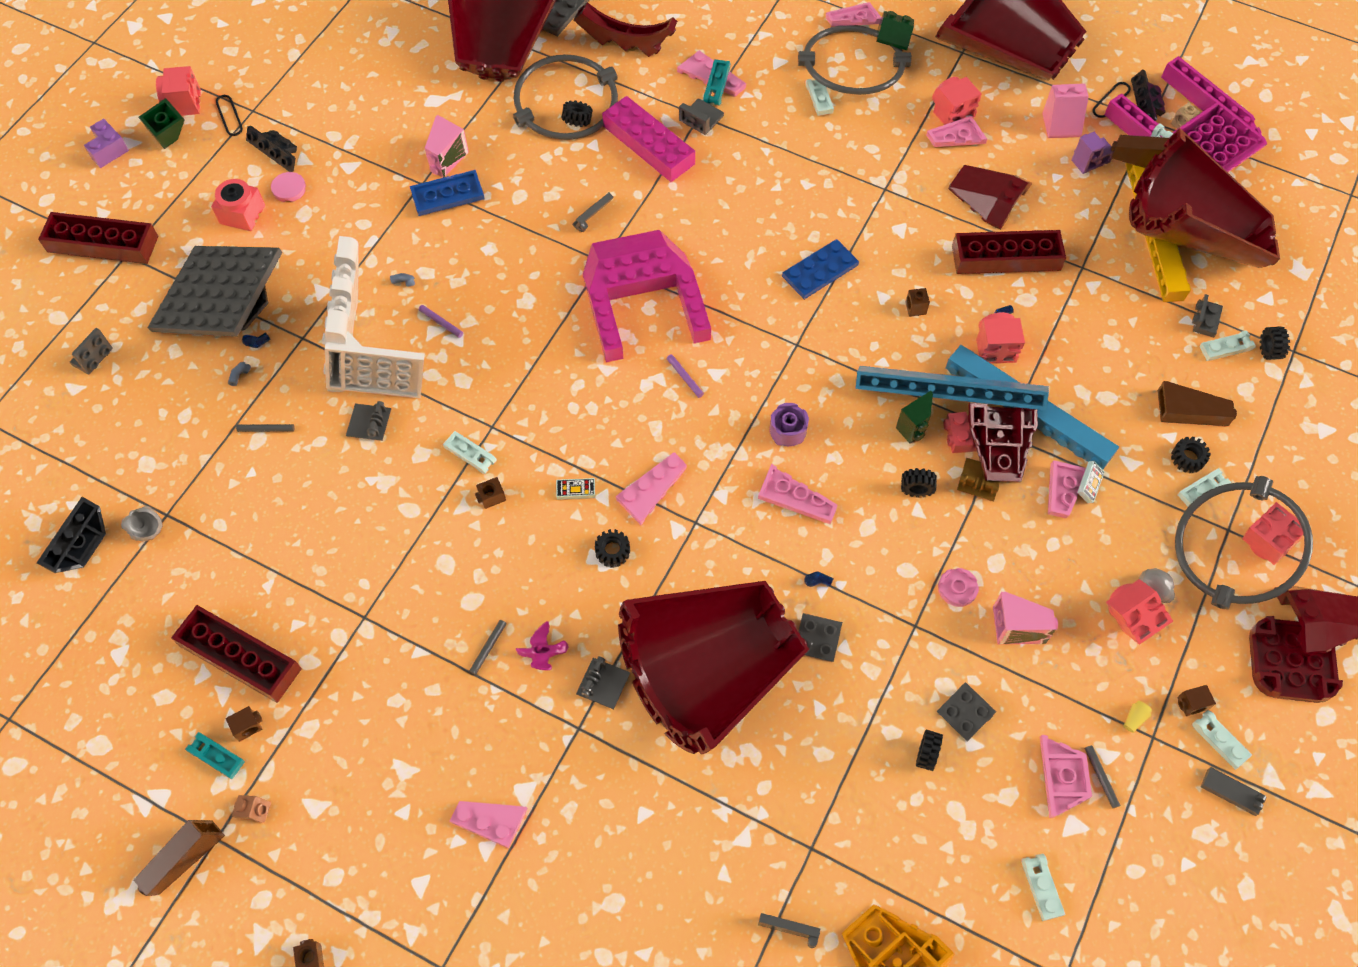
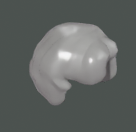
M143 506L131 510L129 515L122 519L121 528L130 535L132 540L143 542L153 540L160 533L163 524L157 512L149 506Z
M1157 568L1147 569L1141 573L1139 579L1157 591L1162 600L1161 603H1170L1174 600L1175 586L1173 578L1169 573Z

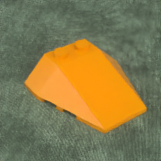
M875 904L841 933L856 967H947L955 955L938 936L932 933L929 934L919 929L918 926L901 920L899 916Z

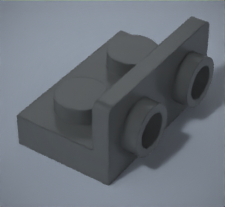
M1205 294L1202 300L1199 299L1195 307V310L1198 311L1192 319V324H1194L1193 332L1214 338L1217 334L1223 306L1209 302V295Z

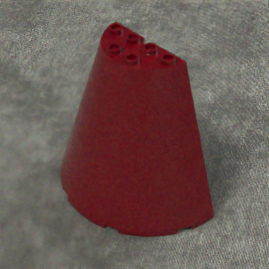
M448 0L454 57L459 69L478 75L483 80L493 78L498 82H504L507 79L517 78L556 0Z
M966 0L954 15H949L935 37L940 41L1049 81L1056 78L1069 58L1076 52L1075 46L1079 47L1085 40L1083 36L1087 31L1062 0Z
M1179 128L1164 143L1166 148L1162 153L1153 156L1134 189L1137 195L1135 199L1133 198L1130 201L1129 206L1131 226L1142 235L1256 268L1275 265L1280 260L1278 240L1275 239L1274 215L1190 136Z
M766 580L627 599L621 604L619 617L622 619V623L618 624V634L626 669L632 668L631 671L635 676L632 684L656 725L662 723L668 730L665 732V735L686 752L691 754L699 752L702 755L713 750L809 650L807 642L797 631L795 623L785 618V608L778 601L774 590L768 585Z

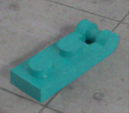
M714 59L703 101L706 103L721 105L722 94L731 66L730 61Z
M198 732L194 736L196 739L191 745L188 744L185 750L232 780L245 761ZM204 743V747L199 751V747Z

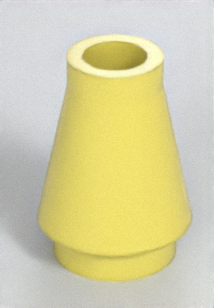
M1142 701L1133 703L1123 727L1134 733L1151 717L1152 709Z

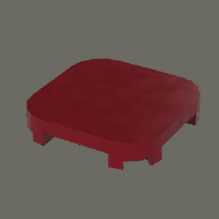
M1266 616L1258 621L1250 630L1249 643L1252 677L1254 684L1260 692L1272 698L1314 703L1326 702L1337 695L1343 686V680H1339L1335 647L1326 653L1305 654L1297 639L1302 629L1299 621L1275 619L1274 616Z

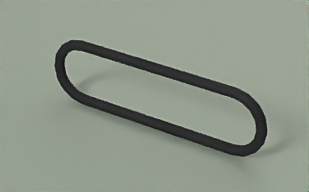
M1118 82L1117 84H1115L1113 88L1094 106V108L1092 109L1093 114L1099 118L1106 117L1105 115H1098L1095 112V109L1120 84H1124L1128 87V91L1124 94V96L1126 97V95L1131 90L1130 85L1126 82Z
M225 94L218 96L216 105L226 132L230 136L239 135L243 127L232 98ZM222 97L229 98L240 126V131L237 133H230L218 103V100Z

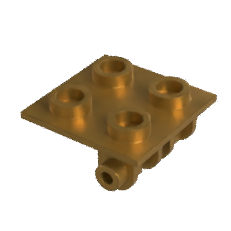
M966 458L957 490L994 502L996 493L999 490L1000 481H986L980 461Z

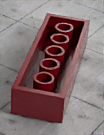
M50 212L38 240L48 253L148 264L159 236L151 223Z
M1061 230L955 233L952 243L956 274L1061 271L1066 260Z
M199 605L194 607L171 637L179 647L276 703L279 702L302 670L294 659Z

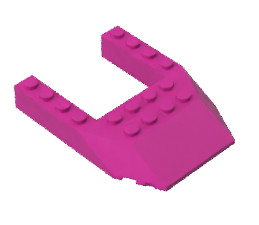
M1179 56L1167 63L1161 78L1203 111L1181 126L1180 129L1190 136L1227 172L1267 145V141L1262 136L1260 128L1256 127L1254 123V116ZM1122 93L1109 102L1104 114L1127 135L1151 137L1154 128L1158 125L1156 121Z
M654 230L592 243L583 271V279L606 363L624 359L623 346L610 300L676 287L693 343L711 340V325L694 271L685 253L663 232Z

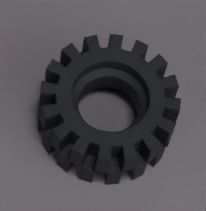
M566 101L563 104L561 118L566 124L569 123L570 126L583 127L584 125L586 127L591 123L593 109L590 105L587 106V103L583 104L582 101Z
M1282 326L1264 328L1263 334L1260 335L1262 340L1259 341L1263 358L1266 360L1286 358V355L1289 353L1287 349H1290V346H1288V343H1290L1288 337L1290 336L1287 334V329Z
M1188 436L1180 439L1173 448L1171 460H1174V466L1176 464L1179 465L1177 467L1179 470L1182 467L1185 473L1188 470L1189 473L1194 471L1197 473L1209 461L1211 453H1209L1210 448H1205L1207 445L1205 442L1200 443L1202 439L1198 438L1196 441L1195 437L1192 436L1189 439ZM1184 451H1192L1196 454L1197 459L1188 458Z
M915 468V470L909 469V471L906 470L902 473L901 490L905 495L910 494L911 497L915 495L919 498V496L926 497V495L931 496L935 494L937 486V475H935V472H931L929 469L925 471V468L921 470Z
M611 529L608 530V533H605V531L601 532L602 536L598 535L597 541L595 540L596 558L599 559L601 564L604 562L606 567L608 564H610V568H614V564H617V567L621 566L620 563L624 564L626 559L629 558L630 542L627 535L624 536L622 531L618 533L616 529H614V532H611ZM609 543H617L620 546V550L616 554H609L605 551V547Z
M927 729L924 731L917 755L916 767L934 771L941 750L943 734Z

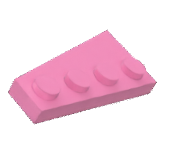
M699 50L679 65L677 72L681 74L684 72L692 79L698 78L707 85L714 60ZM729 72L723 92L735 97L746 88V83Z
M674 452L616 496V500L641 526L647 515L654 510L659 500L666 495L667 490L674 485L686 470L687 465Z
M773 464L769 468L758 495L760 500L830 525L838 506L818 492L811 491L802 482L799 483L792 479V476L786 472H781Z

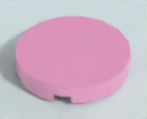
M286 172L278 175L272 181L271 191L279 201L285 202V200H289L292 202L304 195L306 183L301 175L295 172Z
M957 568L949 569L942 574L938 583V591L941 598L948 604L963 607L975 600L979 586L976 577L970 571Z

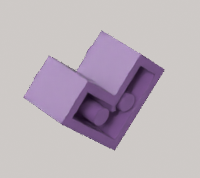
M104 118L90 126L95 139L86 143L84 147L91 159L100 168L129 151L122 137Z
M1095 131L1084 134L1079 139L1072 162L1082 174L1111 162L1113 151H1110L1111 145L1104 137L1100 138Z

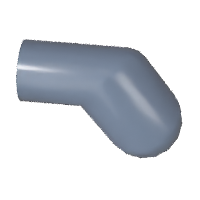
M399 273L390 276L392 284L405 282L407 287L415 285L413 275Z
M240 362L231 370L228 384L237 386L240 374L242 372L247 374L250 371V364Z

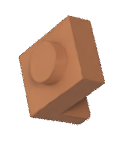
M238 795L231 816L237 819H251L264 823L271 802L257 796Z

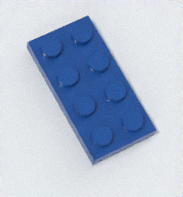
M476 169L410 186L418 216L485 199Z
M835 239L782 272V277L805 300L857 267L859 261L838 239Z

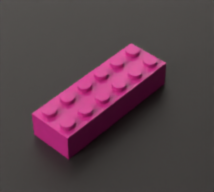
M625 96L602 113L604 128L670 182H673L695 165V150L628 96Z

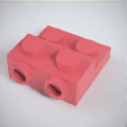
M966 412L948 413L943 421L944 429L948 432L947 444L951 446L952 453L977 451L969 426V415Z

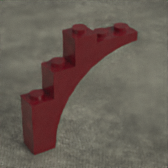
M588 2L578 10L573 20L601 45H604L606 42L610 43L613 40L624 51L630 48L633 49L636 46L648 57L653 54L656 55L661 50V43L667 36H672L675 33V27L678 22L672 17L665 22L654 25L629 24L605 15Z

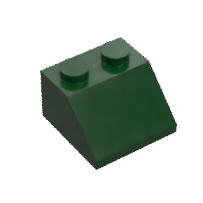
M884 11L878 26L876 42L907 51L914 28V19L907 15H897L894 11Z
M166 98L138 117L164 149L178 140L185 121Z
M929 391L901 409L896 429L909 444L915 440L920 441L925 436V431L929 426L928 423L931 417L932 391Z

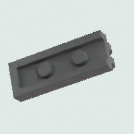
M608 192L581 214L572 225L580 232H585L588 228L586 221L605 207L613 199V195Z
M1212 767L1207 769L1200 786L1254 816L1259 815L1267 798L1266 795Z
M764 913L760 914L758 926L808 938L807 944L809 948L816 947L821 928Z

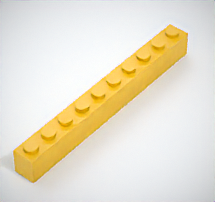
M1125 163L1135 198L1137 194L1134 192V189L1145 168ZM1145 236L1163 302L1185 301L1191 291V286L1186 278L1187 272L1183 267L1182 255L1179 254L1178 245Z

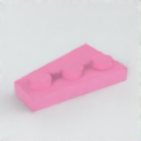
M870 2L826 12V19L831 26L879 24L881 16Z
M972 116L928 130L926 135L934 147L986 144L987 142L986 136Z
M1059 461L1051 463L1048 501L1049 515L1067 518L1070 515L1077 500V492L1086 468Z
M459 801L450 822L509 849L528 808Z

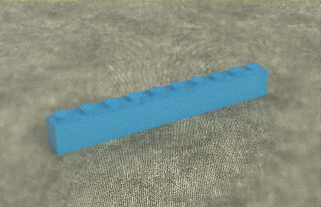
M960 345L950 356L945 368L956 376L1020 383L963 345ZM1049 401L1047 402L1046 410L1037 409L1038 430L1045 436H1049L1057 441L1059 445L1074 452L1077 457L1083 458L1087 462L1095 461L1102 470L1119 449L1118 445ZM1003 406L1006 408H1015L1012 406Z
M861 365L857 370L856 389L923 396L932 391L933 398L1038 410L1047 409L1049 386Z

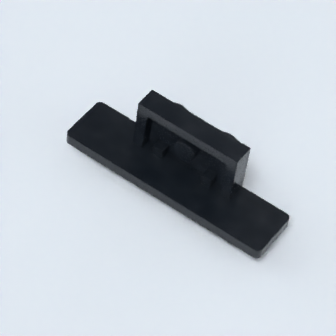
M1142 69L1131 78L1137 107L1156 121L1157 115L1161 117L1166 113L1165 103L1161 95L1162 91L1158 85L1148 82L1146 71Z
M247 126V142L287 171H294L296 158L291 153H296L297 151L295 144L279 134L278 131L270 130L261 133L253 126Z

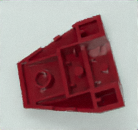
M964 165L948 189L962 202L965 201L969 204L973 212L976 211L980 214L985 223L1001 230L1008 220L1012 208L1021 195L1024 196L1032 182L1017 175Z
M969 403V426L985 480L1021 482L1028 461L1026 459L1028 450L1032 447L1033 443L1031 442L1032 436L1038 426L1037 409L989 407L987 404Z
M1293 586L1285 593L1277 596L1281 605L1292 606L1302 626L1297 639L1305 654L1326 653L1336 646L1346 645L1348 641L1358 640V596Z

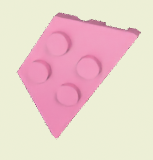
M1041 735L1040 745L1049 818H1054L1092 797L1087 755L1079 750L1071 749L1062 742L1059 744L1048 739L1047 735Z

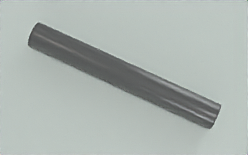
M237 424L236 430L237 432H294L295 426L294 424Z
M499 620L470 668L469 672L476 675L505 628L507 624L505 621Z
M1093 746L1084 748L1112 809L1120 807L1121 805Z

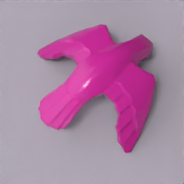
M548 621L543 623L531 637V648H516V652L521 657L532 658L531 667L538 670H551L552 666L548 664L549 658L558 654H564L569 648L564 640L555 645H548L547 635L550 628Z

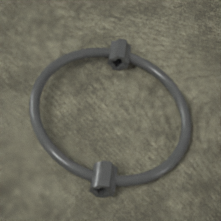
M858 25L835 26L820 31L808 41L804 51L798 52V66H805L809 74L817 82L829 89L846 94L866 95L886 90L898 82L904 73L905 67L911 66L912 55L911 52H903L902 49L891 46L895 51L893 67L899 68L897 73L883 84L867 88H852L835 84L822 77L813 68L815 65V51H811L813 45L821 38L833 33L860 32L877 37L878 31Z
M566 54L546 57L529 66L517 80L514 89L513 99L517 112L513 114V118L518 127L521 128L527 125L530 129L543 136L560 140L586 137L604 127L602 118L594 126L579 132L559 133L543 129L533 123L535 119L530 108L522 109L520 92L525 80L536 69L553 62L572 61L585 64L598 71L597 78L601 86L608 84L610 87L611 107L618 102V93L614 82L618 79V75L613 66L604 69L601 65L588 58Z
M1256 476L1253 483H1229L1203 493L1189 505L1178 523L1175 534V551L1178 563L1193 585L1205 594L1213 597L1211 605L1217 608L1229 610L1231 603L1253 604L1276 598L1288 591L1300 580L1310 563L1313 553V535L1309 521L1301 508L1290 497L1272 488L1274 482L1268 477ZM1235 490H1251L1250 496L1257 500H1268L1270 495L1283 502L1292 510L1303 530L1304 552L1299 566L1287 581L1279 587L1262 594L1236 596L1234 595L1235 589L1217 584L1215 590L1203 583L1193 573L1184 554V531L1192 514L1204 502L1214 496Z

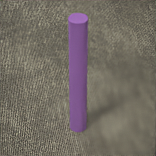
M421 305L419 307L420 312L458 338L463 336L461 330L426 306Z
M670 354L667 357L669 363L698 398L704 395L703 391L676 358Z

